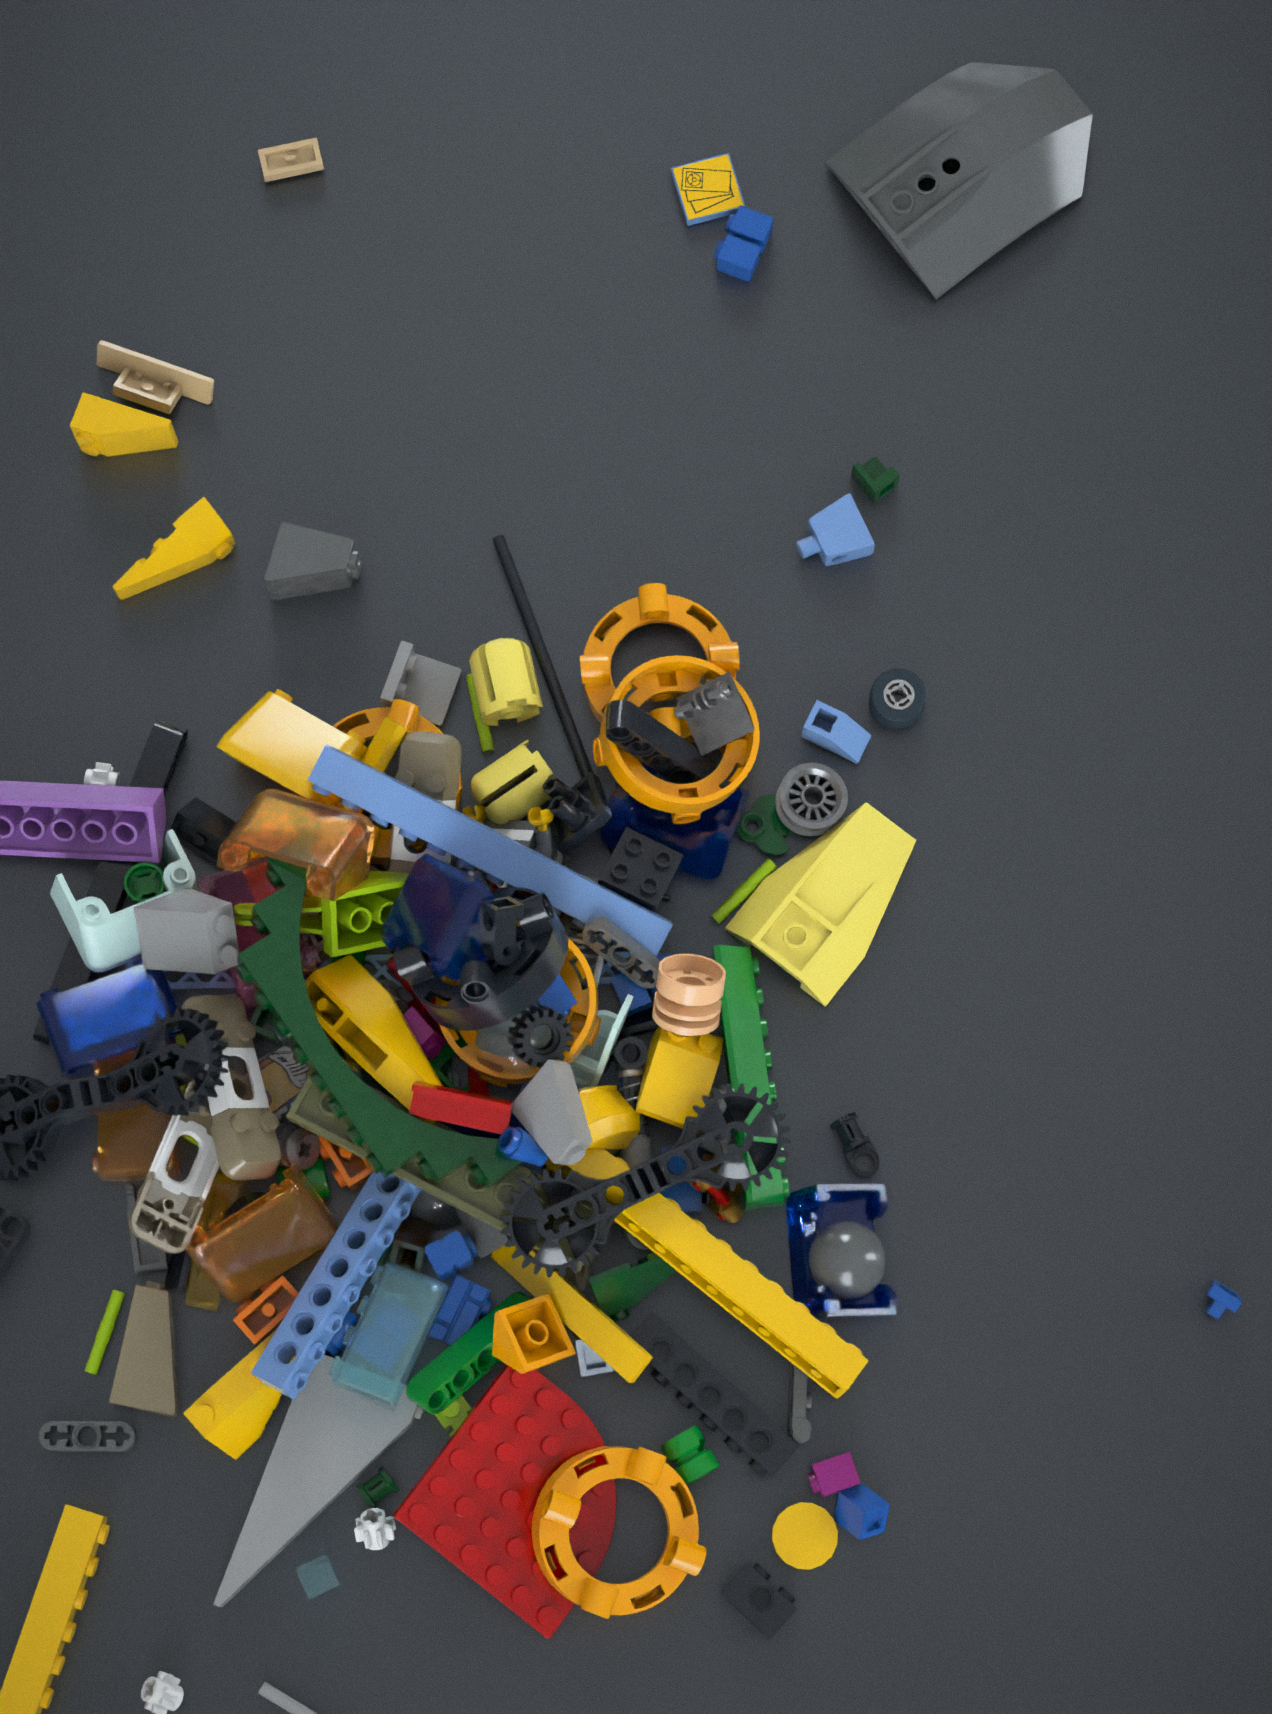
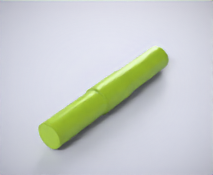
M472 673L466 675L472 703V711L482 753L487 754L495 751L490 727L482 722Z
M767 859L710 915L712 920L719 925L777 866L770 859Z
M112 1290L103 1319L95 1336L85 1372L97 1375L125 1296L123 1292Z

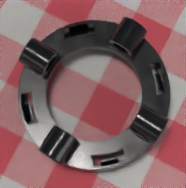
M470 871L463 873L457 879L458 906L444 915L428 931L421 942L393 954L395 967L399 975L409 982L413 992L430 1016L440 1025L460 1031L479 1030L497 1025L528 1008L554 982L563 967L568 951L567 931L553 910L545 893L539 894L536 891L522 887H505L491 890L482 874ZM510 896L524 904V917L518 918V922L527 935L517 959L512 964H509L501 972L494 975L484 962L470 961L465 963L460 969V986H453L442 981L440 977V964L463 938L480 927V901ZM537 954H539L538 958H537V959L535 960V962L531 965V963L534 961V959H535V957L537 956ZM436 996L449 1003L447 1006L432 1004L431 999Z

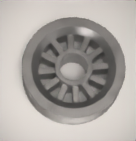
M804 763L792 768L784 776L775 796L776 812L782 823L794 833L809 837L823 835L837 825L848 803V792L842 778L830 767L819 763ZM804 796H814L818 800V804L808 803Z

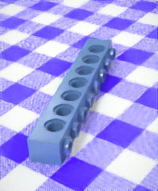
M372 1172L251 1371L253 1376L264 1385L293 1400L296 1399L299 1392L305 1388L308 1377L315 1365L323 1358L325 1349L333 1335L341 1328L343 1319L350 1307L358 1300L362 1287L368 1277L374 1273L377 1262L385 1249L392 1243L395 1232L401 1222L409 1215L411 1206L422 1189L393 1174L384 1178L380 1172L377 1174Z

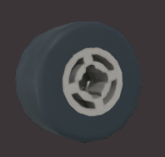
M894 668L883 672L876 678L869 695V707L873 717L881 725L890 729H903L912 726L920 719L926 705L927 691L923 681L915 673L907 669Z

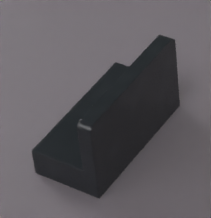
M196 797L177 812L170 829L174 830L181 845L220 869L227 863L233 849L230 843L245 836L247 831L245 827Z

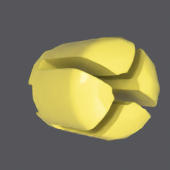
M498 638L487 642V644H482L472 652L469 664L483 724L499 726L498 720L514 718L517 719L518 723L540 714L539 707H543L530 648L525 642L513 638Z
M525 740L475 774L471 780V792L478 805H485L533 772V775L497 798L484 809L486 817L493 823L501 825L509 820L519 821L528 815V811L531 808L539 807L551 799L550 796L544 793L543 784L553 773L537 750L533 753L528 750L526 746L529 745V740Z

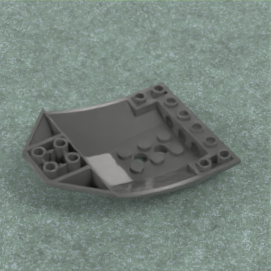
M970 62L946 74L899 105L827 160L826 164L932 296L938 299L1008 244L1060 209L1082 197L1093 113L1056 69ZM948 159H956L960 163V169L955 174H947L942 169L943 163ZM923 178H932L936 182L935 187L927 192L920 190L918 184Z

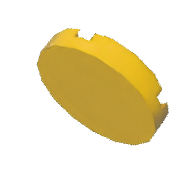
M799 1502L788 1506L777 1516L772 1527V1543L776 1554L785 1564L796 1569L810 1570L823 1565L832 1557L837 1546L838 1530L833 1517L824 1508L814 1503Z

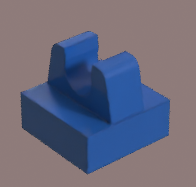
M1215 1279L1207 1289V1295L1213 1299L1207 1307L1206 1313L1217 1320L1226 1308L1236 1313L1242 1304V1297Z

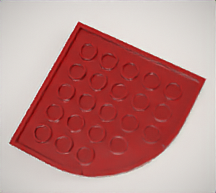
M506 1364L392 1516L542 1636L550 1639L575 1603L556 1591L544 1576L537 1562L532 1542V1519L535 1505L547 1480L563 1463L579 1453L597 1447H604L605 1444L591 1419L578 1404L536 1369L521 1374ZM603 1455L593 1456L596 1462L580 1470L575 1466L574 1470L577 1477L594 1467L607 1464ZM615 1479L598 1483L580 1498L581 1507L574 1525L569 1529V1541L573 1555L579 1565L592 1577L596 1575L605 1558L613 1534L617 1503ZM551 1545L545 1548L544 1551L550 1552L557 1568L552 1571L553 1575L559 1579L566 1576L557 1559L554 1546Z

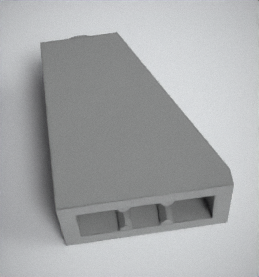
M547 1060L515 1099L512 1113L554 1164L574 1165L585 1156V1150L593 1140L571 1066L568 1062Z

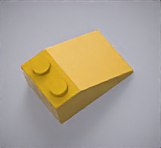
M84 392L70 423L71 430L81 451L91 456L101 454L110 457L177 448L179 443L171 420Z
M658 1026L650 1040L635 1111L683 1129L687 1116H698L692 1107L698 1105L704 1108L705 1106L702 1096L706 1095L709 1097L719 1065L724 1039L710 1033L694 1036L681 1035Z

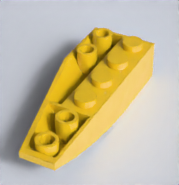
M345 956L314 971L305 981L308 996L321 1027L409 1111L413 1091H411L413 1083L421 1081L442 1086L393 996L354 956ZM416 1116L421 1121L431 1125L437 1121Z

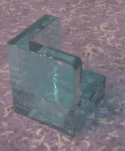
M327 1554L295 1568L309 1600H313L317 1596L340 1586L330 1563L331 1559Z

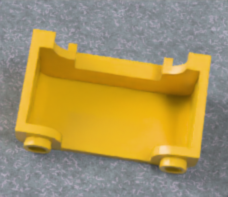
M279 689L275 693L268 691L222 736L216 747L248 768L261 773L331 815L341 797L332 792L327 797L313 790L312 786L314 783L308 781V778L326 744L361 761L368 749L364 745L366 739L352 730L345 734L291 703L293 698Z

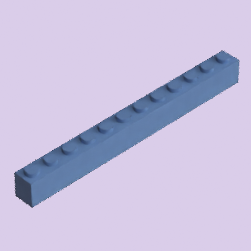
M326 744L308 778V781L314 783L312 786L313 790L329 797L331 792L343 798L341 801L342 805L358 812L360 807L372 813L369 817L371 820L386 827L389 822L400 828L398 833L416 842L419 837L429 842L427 848L441 856H445L448 852L458 857L457 864L470 871H474L475 867L487 872L485 878L497 885L503 886L504 882L514 887L531 889L539 894L545 893L558 916L563 911L573 917L571 921L573 924L583 929L589 918L603 916L654 956H657L673 926L672 921L329 744Z

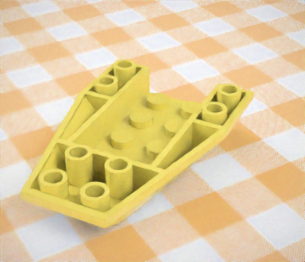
M866 802L766 877L728 923L725 930L745 946L751 948L753 945L799 980L802 990L826 1007L864 959L916 843V839Z

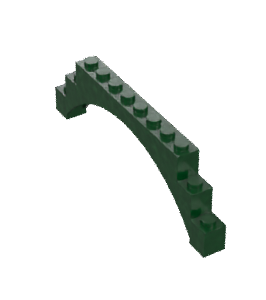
M300 838L267 859L266 877L274 888L280 887V889L252 908L253 918L250 921L256 932L260 936L265 934L266 937L238 954V966L235 967L238 975L244 983L250 981L257 991L254 993L256 1001L264 1011L266 1009L270 1010L275 1018L272 1021L275 1029L281 1037L287 1035L293 1044L291 1051L301 1065L306 1063L312 1074L309 1077L313 1085L319 1092L322 1090L326 1092L331 1100L328 1102L331 1111L337 1119L343 1117L349 1126L346 1130L347 1134L356 1146L361 1144L368 1154L365 1157L366 1162L375 1174L380 1172L386 1178L418 1157L420 1161L417 1162V1165L422 1174L427 1179L432 1177L437 1184L469 1162L471 1165L469 1172L479 1185L483 1183L489 1189L520 1168L523 1161L503 1156V1152L498 1149L500 1138L476 1137L444 1130L396 1108L375 1093L353 1073L333 1048L322 1029L308 996L302 972L299 947L302 903L309 879L317 874L319 864Z

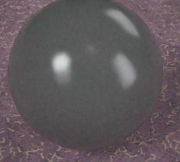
M852 1221L836 1222L823 1228L813 1239L807 1257L808 1270L816 1286L825 1294L841 1300L861 1298L874 1290L881 1281L886 1267L885 1250L878 1236L865 1225Z

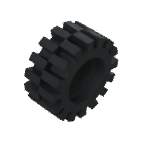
M532 1005L529 1006L530 1011L523 1010L520 1012L522 1015L520 1019L516 1016L513 1018L512 1021L516 1025L515 1027L509 1026L508 1032L512 1034V1037L508 1038V1043L513 1046L511 1050L519 1059L531 1067L536 1068L537 1066L541 1069L547 1060L559 1059L563 1061L566 1058L562 1055V1052L564 1050L570 1051L571 1047L567 1045V1041L573 1042V1036L568 1033L572 1028L570 1024L566 1023L567 1019L547 1006L540 1005L539 1008ZM539 1025H547L551 1031L549 1042L543 1048H533L529 1040L531 1032Z

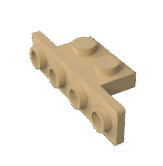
M103 340L97 345V365L120 374L113 385V395L167 414L172 412L181 396L205 404H210L213 400L214 379Z

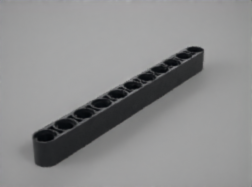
M157 720L151 729L129 787L163 788L165 798L185 748L188 730ZM100 860L86 897L101 899L106 904L110 914L122 910L127 897L124 888V878L127 871L140 862ZM72 937L69 939L33 1034L35 1041L61 1050H66L70 1044L89 995L88 988L94 982L97 972L90 970L85 965Z

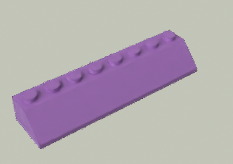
M0 781V855L159 863L162 855L167 817L163 788Z

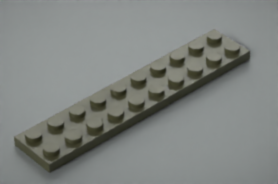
M308 1076L286 1119L366 1160L367 1152L361 1144L356 1146L352 1142L346 1131L349 1126L343 1117L337 1119L328 1105V1102L331 1100L324 1090L319 1092ZM367 1085L393 1106L409 1114V1110L398 1100ZM438 1121L433 1124L444 1130L457 1132ZM418 1157L392 1174L501 1231L509 1227V1223L500 1220V1217L510 1214V1210L506 1209L503 1203H514L515 1201L509 1192L511 1190L522 1192L518 1183L520 1180H524L529 1185L532 1184L530 1174L534 1171L521 1165L520 1168L489 1189L483 1183L479 1185L469 1172V1167H471L469 1162L437 1184L432 1177L427 1179L422 1174L417 1165V1162L420 1161ZM534 1172L539 1179H543V1176ZM538 1184L534 1187L545 1210L551 1206V1203L542 1185ZM580 1200L576 1204V1211L581 1217L587 1218L592 1216L594 1208L591 1202ZM568 1206L563 1207L567 1213L559 1218H554L553 1214H550V1220L546 1223L548 1228L554 1227L556 1231H560L559 1225L568 1219H571V1225L576 1224L569 1215ZM514 1216L515 1222L537 1223V1219ZM595 1223L586 1228L595 1229ZM541 1236L533 1248L539 1251L546 1239ZM567 1238L559 1239L558 1242L568 1262L574 1260L575 1258ZM578 1261L580 1271L583 1266V1263L581 1261Z

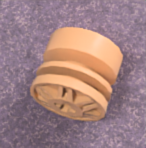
M674 954L660 961L656 983L657 991L655 992L652 1018L655 1023L667 1031L681 1035L694 1036L713 1032L719 1026L722 1004L720 999L723 997L726 971L723 966L713 959L695 954Z

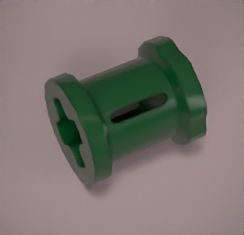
M383 1466L379 1468V1473L367 1482L355 1485L370 1508H376V1503L392 1491L394 1493L399 1491V1488Z

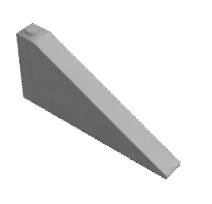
M326 1355L317 1362L308 1377L305 1388L299 1392L295 1400L292 1399L213 1605L224 1607L413 1425L415 1418L421 1420L424 1409L408 1399L406 1395L407 1385Z

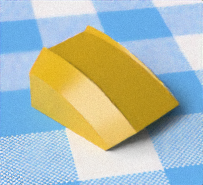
M617 1085L579 1088V1096L593 1140L588 1148L625 1150L640 1131V1113L636 1112L617 1091Z

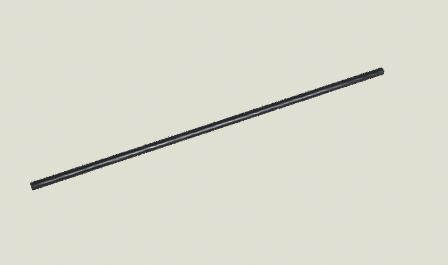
M504 535L496 536L492 539L581 777L584 778L593 770ZM610 818L601 827V830L612 855L619 839Z

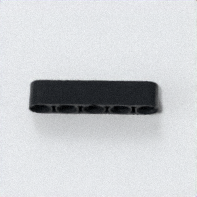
M615 700L607 705L606 737L671 783L688 784L697 782L710 775L717 768L716 762L706 754L701 756L696 747L632 702Z

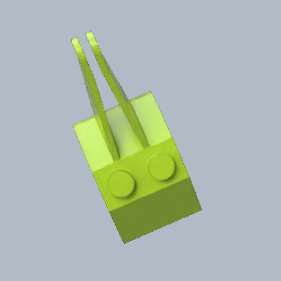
M363 870L337 875L321 889V895L308 896L303 899L301 913L322 912V915H301L300 932L323 935L324 952L331 957L419 939L417 878L409 873ZM240 903L235 905L234 913L240 914L234 917L235 924L253 926L250 919L253 918L252 908L257 903Z

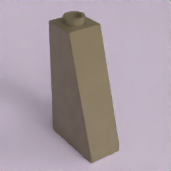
M146 1281L145 1286H135L109 1403L178 1417L179 1396L172 1294L164 1290V1284Z

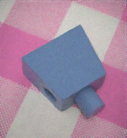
M850 493L812 516L807 524V531L810 536L796 542L798 552L803 559L818 553L825 566L870 556L873 554L875 543Z

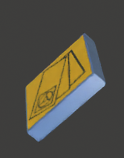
M729 153L671 168V175L687 226L736 214L740 205L746 207Z

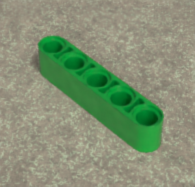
M514 1292L409 1381L406 1388L408 1399L433 1415L439 1414L501 1362V1360L492 1355L495 1313L532 1298L522 1292Z

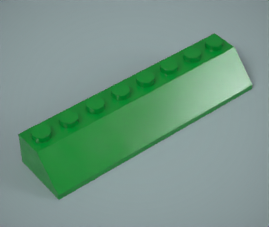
M713 945L711 959L721 964L726 971L723 997L720 999L722 1004L719 1021L721 1036L724 1039L723 1051L728 1084L735 1089L734 1092H738L740 1084L744 1083L745 1093H750L752 1088L756 1086V1096L761 1098L768 1092L769 1097L766 1103L771 1105V1101H777L775 1083L768 1082L767 1070L772 1069L770 1050H764L763 1038H768L766 1018L760 1019L759 1007L764 1006L762 987L756 988L754 978L755 975H760L758 957L751 956L750 947ZM758 1102L746 1118L745 1122L749 1125L762 1109L763 1105ZM734 1128L735 1142L738 1146L743 1145L742 1140L746 1133L744 1131L738 1132ZM754 1136L753 1141L777 1144L776 1138ZM747 1150L741 1155L752 1176L757 1173V1170ZM777 1157L776 1160L781 1165H785V1158ZM771 1167L769 1170L773 1178L770 1180L761 1175L760 1187L751 1180L749 1181L748 1191H745L741 1184L744 1210L783 1206L785 1202L784 1197L790 1196L787 1177L781 1178V1171Z

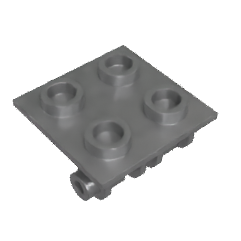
M730 672L676 698L678 703L677 707L673 709L674 714L678 719L684 718L701 756L755 730Z

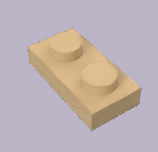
M317 137L258 150L265 182L324 170Z

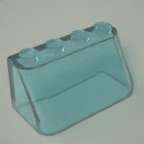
M387 1261L384 1267L381 1265L377 1266L371 1279V1283L375 1286L370 1297L364 1295L357 1309V1314L361 1315L356 1327L352 1325L349 1327L343 1340V1344L347 1345L342 1357H335L330 1367L329 1375L333 1376V1385L394 1411L447 1295L448 1287L446 1283Z

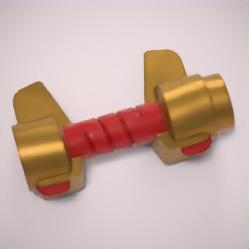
M706 1153L702 1158L704 1160H711L716 1155ZM717 1165V1166H715V1167H713V1168H711V1169H713L715 1172H717L719 1165ZM688 1181L697 1191H708L712 1198L708 1207L721 1221L727 1220L729 1223H735L742 1218L744 1211L738 1201L742 1193L740 1183H737L735 1190L731 1191L730 1187L719 1190L704 1182Z

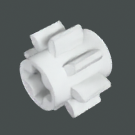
M96 762L95 769L86 770L84 785L120 786V773L113 772L114 768L111 767V764Z
M370 1508L365 1510L360 1518L355 1519L356 1528H354L356 1542L364 1541L366 1549H383L389 1544L390 1540L395 1539L394 1530H396L394 1517H386L385 1510Z
M159 1671L157 1678L149 1677L141 1690V1698L146 1702L144 1708L155 1714H167V1710L175 1711L180 1706L184 1695L183 1688L178 1686L180 1679L162 1671Z

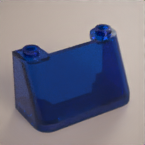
M639 761L648 772L657 777V772ZM616 782L608 803L612 818L602 827L601 836L609 846L616 848L626 827L683 854L682 862L677 870L704 879H715L720 876L751 791L738 787L726 800L710 809L704 810L700 814L701 818L687 824H674L671 813L659 811L639 802Z
M425 853L414 863L381 927L383 931L381 939L392 951L407 948V943L429 955L431 959L429 966L439 977L445 975L457 982L460 979V969L465 963L481 961L486 957L481 950L480 901L495 898L490 890L477 878Z
M142 958L132 962L134 966L132 968L63 992H59V989L55 988L40 994L41 1000L36 1002V1008L61 1078L76 1073L78 1069L84 1067L83 1064L89 1067L95 1062L137 1048L140 1038L149 1039L150 1037L147 1027L157 1028L155 1023L157 1017L165 1019L166 1011L175 1013L176 1008L179 1007L163 970L143 968ZM179 1025L169 1032V1039L175 1038V1035L183 1034Z
M816 1184L793 1191L787 1198L786 1215L794 1301L804 1304L810 1310V1314L819 1321L897 1315V1295L889 1284H880L879 1282L874 1290L861 1298L853 1300L836 1299L832 1296L827 1285H817L809 1266L811 1244L815 1236L826 1226L840 1221H852L865 1225L875 1233L874 1220L881 1218L888 1208L885 1184Z

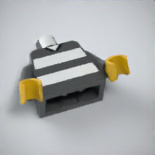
M481 804L474 806L476 816L471 806L464 807L462 810L464 815L484 824L483 820L487 816L484 811L486 807ZM531 808L528 811L529 821L509 820L507 823L500 825L488 819L487 824H484L548 858L553 854V835L551 828L547 824L551 823L554 815L549 809ZM504 882L503 886L497 885L499 888L514 887Z

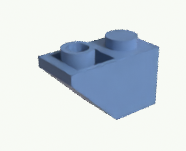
M816 700L803 726L801 738L858 764L872 735L846 713Z

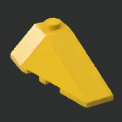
M205 497L201 498L173 523L176 530L168 538H159L153 544L154 548L151 550V556L147 560L145 558L137 560L112 586L120 600L209 565L217 558L223 559L232 551L235 544L233 535Z
M276 1330L212 1385L183 1413L205 1439L235 1460L262 1436L273 1410L277 1408L281 1400L282 1393L264 1385L251 1374Z

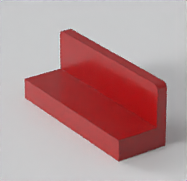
M416 1081L412 1085L411 1091H413L409 1115L502 1134L510 1125L514 1101Z

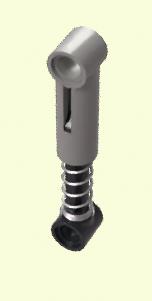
M623 1037L616 1041L611 1055L616 1064V1070L619 1072L618 1077L622 1080V1087L619 1090L622 1092L624 1099L635 1110L648 1051L644 1042L637 1037ZM626 1044L634 1045L637 1050V1056L632 1062H627L622 1058V1049ZM641 1113L639 1133L625 1150L620 1149V1158L629 1165V1168L653 1158L651 1136H647V1133L644 1132V1124L647 1120L643 1118ZM624 1229L625 1240L630 1245L638 1249H649Z

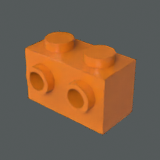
M318 1136L320 1139V1154L324 1160L332 1159L336 1166L332 1174L340 1187L343 1188L347 1185L350 1191L353 1192L365 1185L373 1172L366 1160Z
M283 1275L279 1279L275 1276L261 1287L260 1290L263 1293L254 1301L248 1299L235 1311L238 1315L233 1321L256 1346L279 1327L299 1294Z

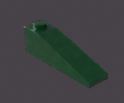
M654 1252L638 1260V1264L634 1266L626 1262L588 1278L589 1287L598 1308L615 1323L628 1318L630 1310L638 1306L677 1272Z

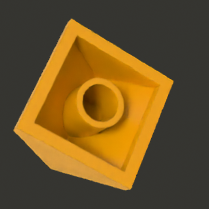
M549 1293L499 1310L494 1315L492 1355L521 1374L576 1354Z

